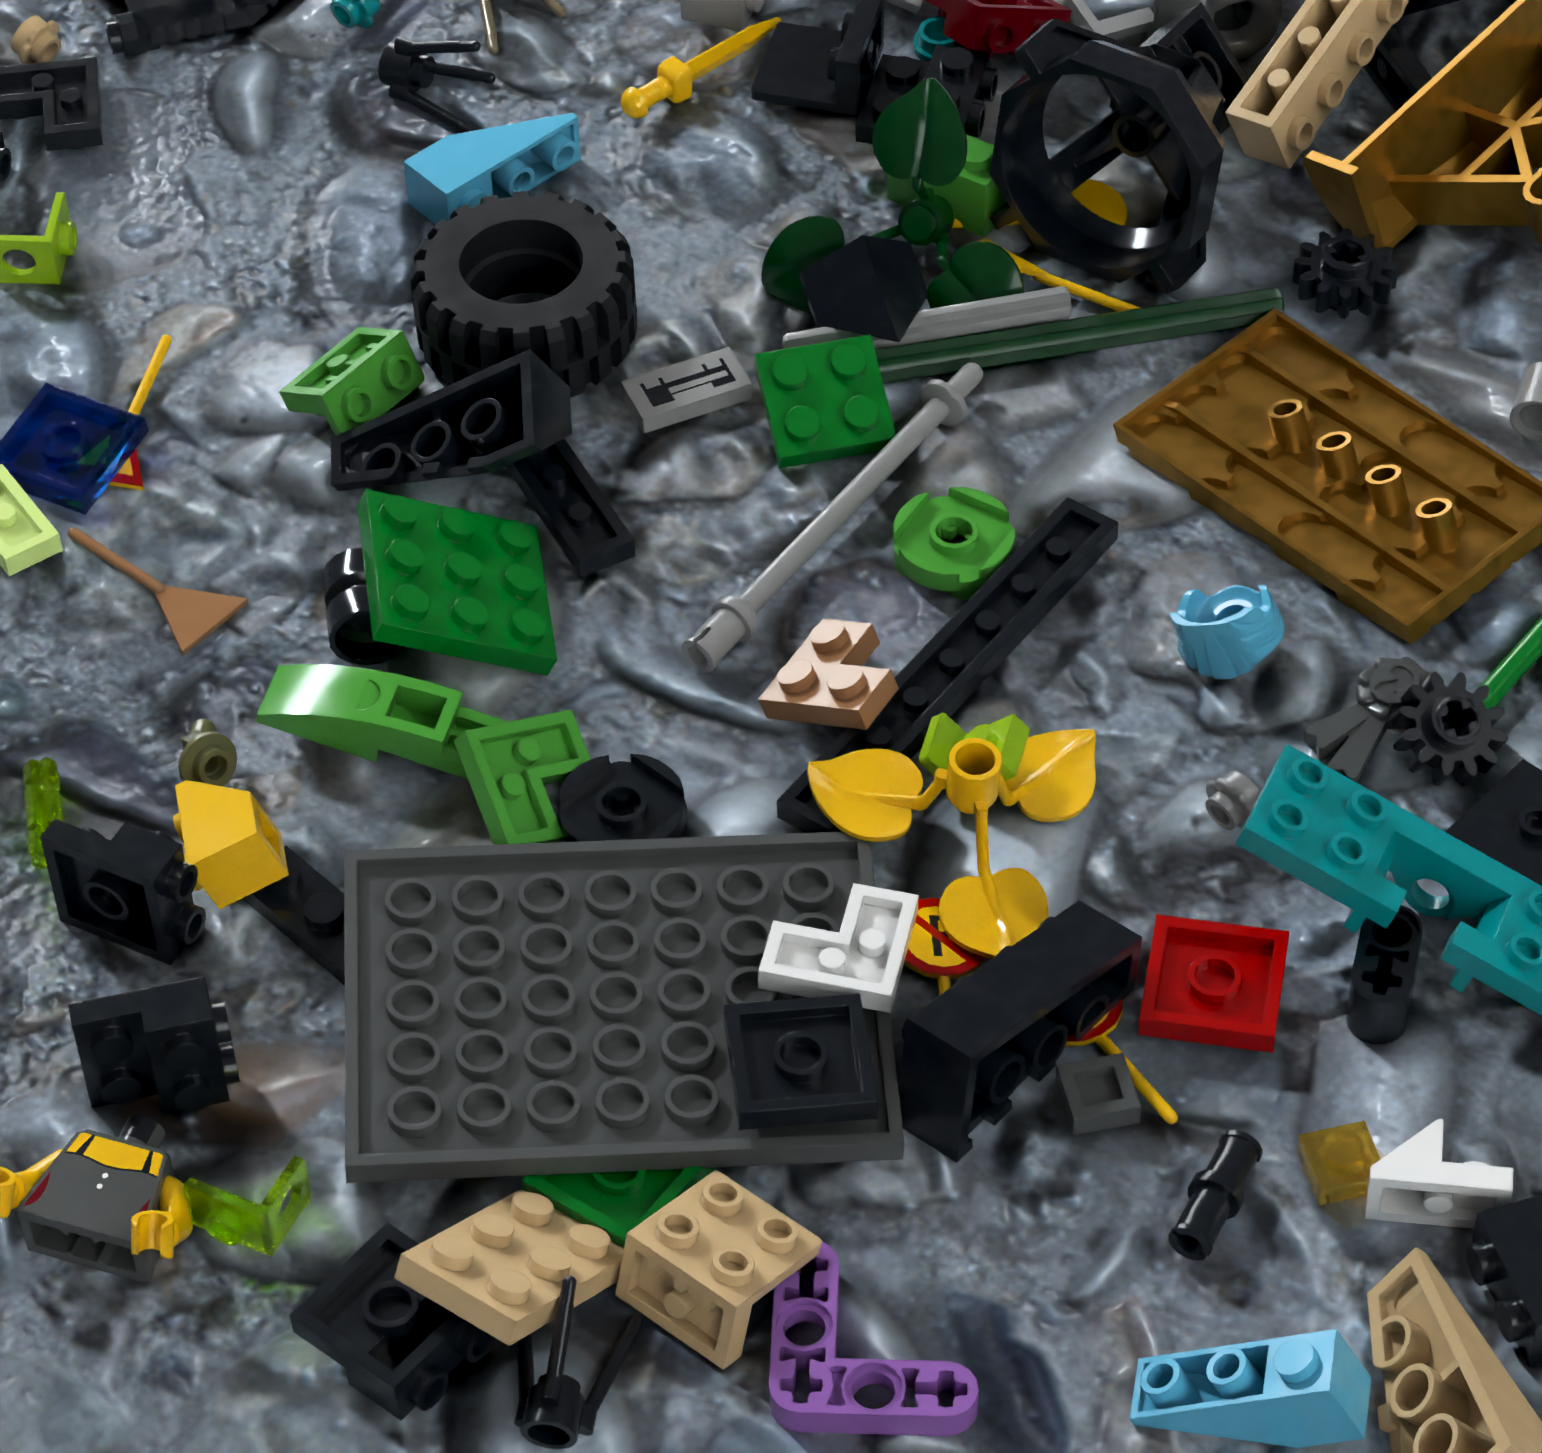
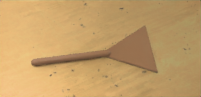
M72 527L68 530V536L72 540L154 593L183 656L248 604L247 598L163 585L78 528Z

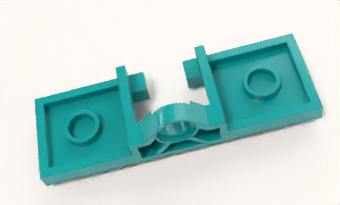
M1286 744L1277 758L1235 844L1349 907L1351 910L1343 927L1354 933L1358 931L1366 918L1387 929L1398 913L1403 899L1417 912L1427 916H1447L1446 920L1469 916L1476 919L1474 927L1461 921L1449 937L1440 959L1456 967L1449 986L1462 993L1474 977L1542 1015V886L1383 798L1376 792L1367 789L1320 761ZM1388 871L1392 872L1395 884L1385 879ZM1431 879L1445 887L1448 895L1441 897L1428 894L1421 889L1417 880Z

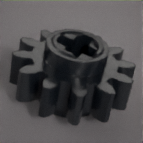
M1348 228L1342 231L1341 236L1333 238L1324 231L1319 232L1318 246L1313 243L1303 242L1300 248V257L1294 259L1292 282L1299 285V300L1316 298L1317 313H1322L1330 308L1336 310L1341 319H1346L1350 311L1357 309L1366 316L1371 315L1372 302L1388 305L1390 303L1391 289L1396 288L1398 264L1391 262L1393 249L1391 247L1374 249L1375 235L1368 234L1361 239L1353 236L1352 231Z
M1432 672L1422 683V687L1412 684L1400 698L1404 706L1400 707L1390 718V723L1393 726L1406 730L1393 745L1394 750L1407 751L1411 749L1416 756L1409 765L1411 773L1420 771L1425 765L1433 768L1431 776L1435 786H1439L1452 772L1456 781L1462 787L1467 786L1477 775V771L1486 774L1497 763L1498 758L1495 752L1508 741V735L1505 732L1492 728L1506 713L1504 708L1492 707L1486 709L1482 702L1489 694V687L1487 685L1481 686L1473 693L1466 691V677L1462 672H1459L1447 687L1437 672Z

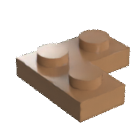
M822 619L758 698L766 718L867 730L899 689L891 669L862 666L880 644L872 623Z

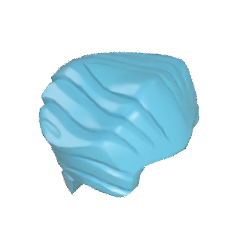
M1237 584L1211 596L1203 594L1199 589L1185 592L1177 612L1169 613L1176 631L1178 652L1182 660L1190 668H1198L1200 675L1213 676L1214 679L1236 678L1238 675L1248 673L1255 665H1258L1280 643L1285 633L1282 616L1266 585H1258L1260 592Z

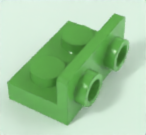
M358 327L283 387L279 393L288 411L325 416L334 435L337 436L387 413L422 384L425 376L403 330Z

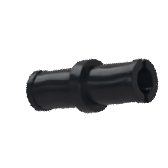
M1228 1130L1225 1135L1221 1136L1219 1145L1207 1168L1197 1172L1188 1186L1189 1201L1175 1227L1168 1234V1241L1178 1254L1185 1258L1199 1261L1204 1260L1206 1256L1209 1257L1213 1250V1244L1227 1219L1235 1217L1244 1203L1242 1189L1256 1163L1260 1161L1263 1155L1260 1143L1253 1136L1240 1130Z

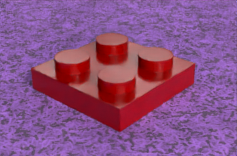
M1156 914L1139 1016L1138 1035L1273 1053L1290 931Z

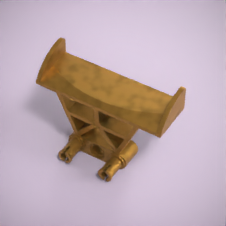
M1517 0L1343 161L1313 150L1303 158V163L1315 190L1343 229H1350L1353 236L1361 239L1368 234L1375 235L1374 249L1380 247H1395L1417 225L1532 226L1537 242L1542 245V0ZM1539 167L1540 169L1534 174L1533 168Z

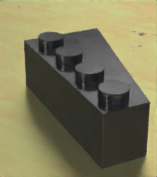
M1079 900L1057 916L1045 919L1038 929L1013 946L1008 945L1004 947L994 959L972 974L960 977L950 989L928 1004L916 1007L906 1018L902 1028L904 1043L898 1090L903 1129L957 1163L973 1148L972 1139L968 1135L983 1120L995 1126L1013 1109L1012 1100L1008 1097L1028 1076L1040 1082L1056 1067V1061L1063 1052L1068 1035L1079 1042L1122 998L1124 1000L1134 990L1142 936Z

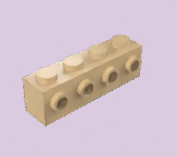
M1306 0L1225 112L1244 155L1290 170L1302 151L1311 145L1315 133L1332 109L1341 103L1346 89L1361 68L1370 62L1376 47L1388 30L1400 20L1409 1Z

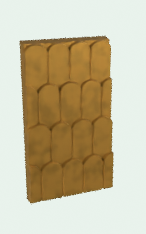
M1276 308L1113 424L1117 441L1129 448L1133 458L1187 489L1191 499L1271 546L1278 558L1335 591L1339 601L1410 644H1413L1430 631L1431 626L1435 627L1471 599L1472 594L1476 595L1512 566L1511 563L1518 562L1542 543V482Z

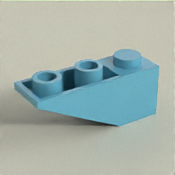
M567 113L447 135L404 161L409 205L437 225L442 219L447 222L450 221L453 211L466 204L471 208L479 205L481 198L496 194L499 199L513 197V192L531 190L581 160L578 116L574 113Z
M1337 1329L1138 1358L1129 1419L1137 1426L1294 1448L1365 1439L1371 1376Z

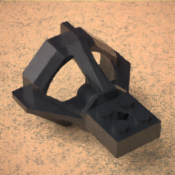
M1202 2L1167 20L1139 47L1054 18L1042 25L1015 49V55L1027 74L1022 76L1001 96L989 175L1006 202L989 218L997 230L1019 220L1038 252L1119 283L1149 269L1162 291L1169 294L1181 288L1206 262V232L1209 230L1224 151V140L1221 134L1231 126L1225 112L1249 79ZM1083 74L1097 76L1111 99L1109 107L1112 112L1049 159L1043 137V113L1053 86L1062 75ZM1122 153L1136 158L1146 156L1168 190L1159 226L1151 228H1134L1110 222L1083 206L1071 195V192Z

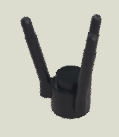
M398 37L395 42L389 43L384 48L378 68L381 83L390 86L388 93L390 98L406 101L460 133L478 129L415 93V91H418L420 88H428L435 74L485 83L495 82L496 76L491 72L435 62V59L427 54L477 52L481 48V44L478 41H412Z
M571 1275L566 1276L562 1281L547 1373L541 1375L538 1378V1383L535 1385L532 1335L529 1334L518 1341L519 1402L514 1424L520 1427L521 1435L527 1441L551 1449L569 1448L577 1442L578 1434L586 1436L593 1434L597 1411L643 1324L641 1316L633 1315L630 1317L585 1400L584 1396L580 1393V1383L574 1378L563 1374L577 1284L576 1278Z

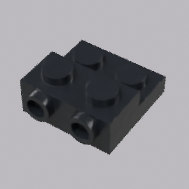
M936 45L930 61L883 54L855 124L856 142L872 144L873 130L881 113L892 102L930 77L936 78L954 100L962 118L966 134L980 138L985 121L986 108L984 102H993L998 84V69L990 68V53L971 51L960 47L952 48Z
M54 818L40 836L60 921L168 965L174 962L186 944L194 943L200 936L205 925L206 911L203 907L195 905L192 897V892L197 882L198 870L195 865L185 862L182 844L176 842L167 834L160 831L150 832L125 822L112 840H108L94 829L88 827L78 828Z
M205 976L68 1004L72 1029L92 1108L110 1104H126L138 1098L158 1094L163 1115L181 1111H198L209 1105L230 1101L227 1085L240 1082L232 1042L219 1045V1043L232 1041L224 1000L210 1003Z
M387 1222L289 1316L294 1333L345 1368L350 1386L399 1420H402L415 1407L426 1411L435 1406L446 1391L448 1374L464 1359L471 1363L481 1360L489 1352L496 1338L394 1278L400 1255L419 1243Z

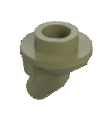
M196 720L189 734L181 739L183 752L180 755L178 765L180 778L182 781L190 780L224 786L229 782L236 769V748L229 738L217 732L216 726L210 720Z

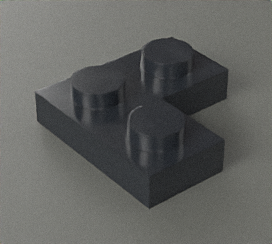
M97 57L0 67V120L23 119L43 115L47 151L80 149L103 145L100 72Z

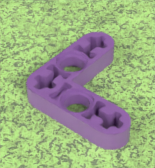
M822 1241L819 1255L774 1288L769 1368V1403L771 1414L779 1425L791 1431L807 1433L950 1436L960 1434L969 1429L976 1420L979 1408L977 1379L968 1368L959 1363L928 1360L836 1358L840 1286L839 1262L837 1254L828 1244ZM803 1267L815 1268L813 1298H800V1274ZM809 1322L819 1326L823 1330L824 1336L812 1345L801 1346L790 1342L786 1338L785 1332L796 1323ZM796 1370H809L810 1394L806 1403L793 1402L796 1389ZM872 1384L884 1386L894 1395L893 1400L888 1405L878 1409L864 1408L853 1397L860 1388ZM906 1388H915V1408L906 1407ZM939 1391H954L953 1406H939Z

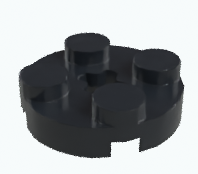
M630 754L631 762L618 761L610 763L609 755L593 758L581 764L564 780L559 793L558 823L564 836V842L681 838L687 829L688 818L684 789L680 778L663 762L640 754ZM629 805L635 806L634 813L627 816H614L609 809L612 806H616L619 809H625Z

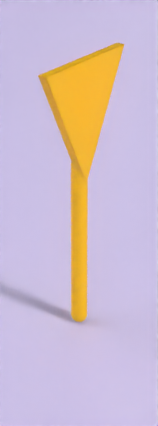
M986 238L980 240L981 242H991L993 244H996ZM1003 248L1014 259L1020 273L1033 276L1037 282L1053 288L1067 287L1069 294L1115 311L1140 308L1054 276Z

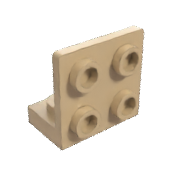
M714 1171L627 1232L615 1296L724 1370L742 1355L752 1304L819 1255L822 1240L723 1173Z

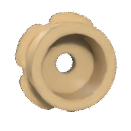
M38 15L26 19L18 27L11 41V49L19 55V61L24 64L51 62L61 48V40L57 35L59 25L53 20L46 22Z

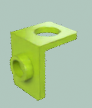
M56 192L44 236L0 235V283L60 285L67 256H74L77 249V227L75 222L71 221L65 192ZM9 250H22L34 258L36 265L29 269H18L9 265L5 261L3 254Z

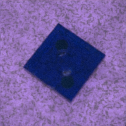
M45 383L1 439L0 464L5 466L27 494L86 515L147 435L149 429L145 417Z

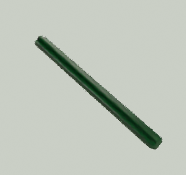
M1272 287L875 349L882 381L885 384L956 373L963 365L969 362L977 363L981 368L1249 327L1274 308L1284 313L1285 307L1280 290Z

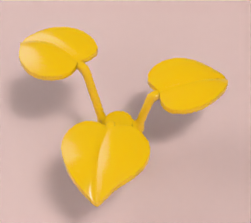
M1072 729L1047 732L1028 737L1017 775L1006 781L1001 773V753L993 743L981 738L961 740L952 747L949 753L948 770L943 768L937 769L934 781L922 795L923 778L919 768L909 757L889 749H863L830 760L811 761L808 763L807 776L814 799L823 814L842 832L863 841L885 842L904 836L911 826L912 810L923 811L927 809L942 789H946L947 798L959 811L966 814H974L979 877H960L946 887L939 902V918L945 933L961 948L974 954L994 959L1004 947L1008 945L1013 946L1038 929L1040 924L1048 918L1049 907L1043 887L1027 870L1007 868L994 874L991 873L989 863L988 808L999 796L1004 806H1012L1017 803L1024 815L1039 822L1065 821L1082 813L1093 798L1096 784V734L1094 729Z

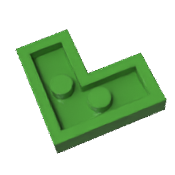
M571 709L465 730L454 740L493 845L553 843L560 841L564 837L544 785L564 781L574 769L591 760Z

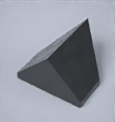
M862 235L804 269L799 274L817 328L830 327L863 335L871 334L872 337L896 342L901 341L929 295L912 245L907 241Z

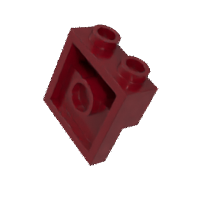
M925 0L938 7L937 14L946 18L943 29L945 36L963 45L962 48L990 53V58H993L995 53L1004 54L1007 52L1016 57L1015 49L1042 25L1054 18L1069 23L1072 11L1053 0Z

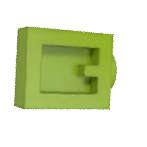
M940 713L931 718L919 755V762L934 776L935 771L939 768L948 770L949 753L956 743L967 738H981L993 743L1000 751L1002 756L1001 773L1006 781L1017 775L1030 728L1013 713L988 725L980 724L969 733H966L946 713Z

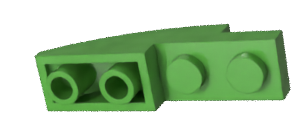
M326 664L279 665L256 715L257 723L373 762L377 761L380 751H384L467 780L468 778L454 740L465 730L508 721L461 706L463 692L395 673Z

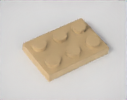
M519 1189L403 1252L400 1255L394 1278L501 1342L511 1346L556 1318L562 1281L566 1276L571 1275L577 1281L573 1302L574 1307L618 1282L624 1247L610 1240L609 1235L604 1230L593 1225L582 1224L554 1208L552 1202L546 1197Z

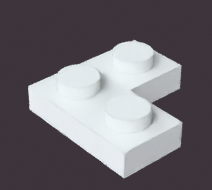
M853 883L839 932L773 920L758 970V988L807 998L860 994L862 1008L891 1013L918 913L919 895Z

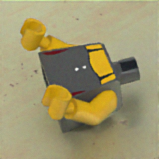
M131 1115L118 1137L89 1129L76 1132L64 1149L56 1150L24 1171L14 1173L0 1166V1217L7 1218L10 1215L11 1209L18 1208L17 1213L27 1250L149 1284L159 1253L162 1258H173L174 1247L187 1239L193 1229L186 1187L180 1180L175 1178L170 1155L164 1150L159 1149L165 1138V1131L158 1122L144 1115Z

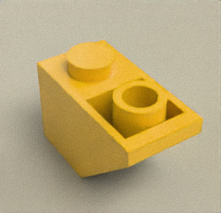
M185 780L175 785L179 813L173 815V823L180 839L184 843L185 862L195 865L198 870L195 891L204 889L220 910L289 876L282 834L250 791Z

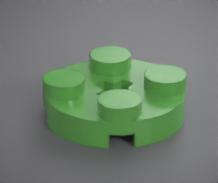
M949 487V496H938L930 500L929 491L919 494L909 500L895 517L893 523L894 565L898 573L909 577L922 586L949 592L950 595L958 599H970L1015 552V529L1009 522V512L998 499L972 488ZM957 535L965 537L964 542L957 544L947 543L942 540H952Z

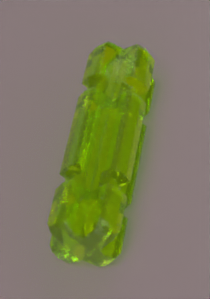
M48 757L40 761L30 759L23 767V781L26 785L24 791L27 830H29L28 849L32 865L42 870L47 867L40 836L54 818L63 821L62 801L59 795L61 790L60 776L57 771V763Z

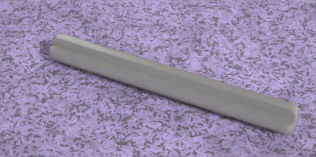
M1060 286L919 310L900 342L872 337L874 348L880 349L1065 320L1072 314L1071 298L1067 287ZM820 327L786 333L783 336L782 343L783 349L863 336V334L830 327Z

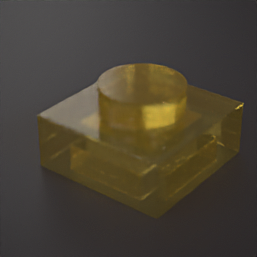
M1365 1121L1298 1135L1297 1153L1318 1206L1367 1196L1370 1167L1381 1159Z

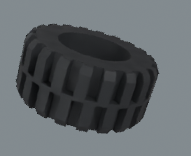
M529 191L513 192V197L501 199L498 198L497 194L481 198L480 204L471 208L466 204L454 210L450 216V221L447 222L442 219L428 233V239L422 241L414 255V265L410 271V283L419 349L424 352V359L430 368L439 376L442 375V380L449 385L530 349L570 387V398L583 393L586 389V384L591 382L596 386L607 378L612 372V366L617 368L630 351V344L635 339L637 307L634 262L631 257L630 246L625 236L617 230L616 225L601 212L594 215V209L579 200L574 199L572 203L565 202L560 194L545 192L544 197L530 196ZM520 293L554 295L530 303H504L496 301L500 298Z

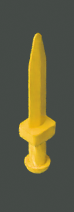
M774 17L750 25L685 63L675 56L664 60L657 68L656 79L638 89L629 87L623 92L620 100L623 112L631 118L640 119L647 116L648 108L665 98H668L673 103L685 101L692 95L693 81L752 48L776 28V25L781 22V18Z

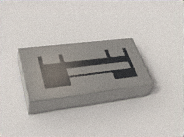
M730 347L620 381L621 396L644 434L753 399L752 382Z

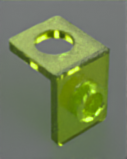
M298 1156L292 1157L260 1205L194 1178H189L183 1186L184 1195L190 1207L193 1225L206 1230L221 1243L231 1246L241 1244L271 1257L311 1198L305 1159ZM292 1187V1194L289 1203L284 1212L282 1213V1215L280 1216V1210L283 1200L289 1189Z

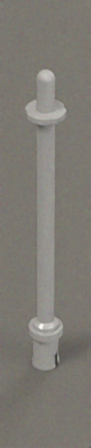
M969 362L963 365L948 382L932 379L920 390V401L923 408L739 597L725 595L718 599L711 608V617L681 645L684 658L691 666L697 670L703 668L704 673L712 672L717 663L738 641H748L758 629L756 614L939 424L955 427L966 418L967 405L964 398L983 378V370L980 365Z

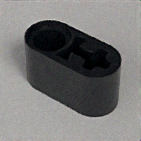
M1400 906L1398 913L1387 929L1368 918L1361 925L1351 973L1346 1022L1349 1030L1355 1037L1370 1044L1391 1043L1401 1037L1407 1027L1417 975L1423 926L1419 916L1406 906ZM1375 990L1386 992V995L1376 994Z

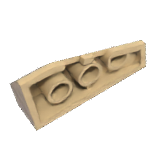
M1415 1247L1367 1293L1373 1365L1383 1371L1386 1403L1377 1407L1379 1429L1389 1433L1391 1453H1542V1421L1426 1252Z

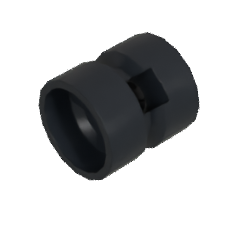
M362 547L350 548L336 554L326 563L322 573L330 648L337 657L352 664H380L395 658L405 649L404 646L374 641L372 637Z

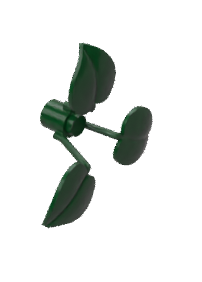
M927 78L892 102L881 113L875 124L872 145L880 166L887 174L894 178L906 179L912 177V188L919 198L909 202L902 208L898 217V225L876 233L871 237L893 239L902 235L906 241L916 246H925L933 242L937 245V263L944 272L934 278L928 286L927 291L929 295L927 300L930 309L1024 293L1023 279L1017 264L1007 251L996 244L981 241L970 242L957 249L951 262L948 259L947 245L951 240L947 234L952 229L954 223V212L946 199L939 195H934L933 189L926 188L923 185V180L935 186H945L954 182L962 172L966 162L967 137L959 110L948 91L936 78ZM817 215L799 219L783 229L770 245L763 261L761 281L765 290L792 307L811 313L799 274L804 269L845 246L844 233L840 224L831 217Z

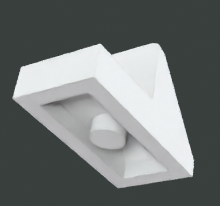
M1438 1119L1370 1167L1365 1219L1474 1229L1476 1213L1511 1203L1513 1168L1490 1166L1477 1161L1464 1163L1443 1162V1119Z

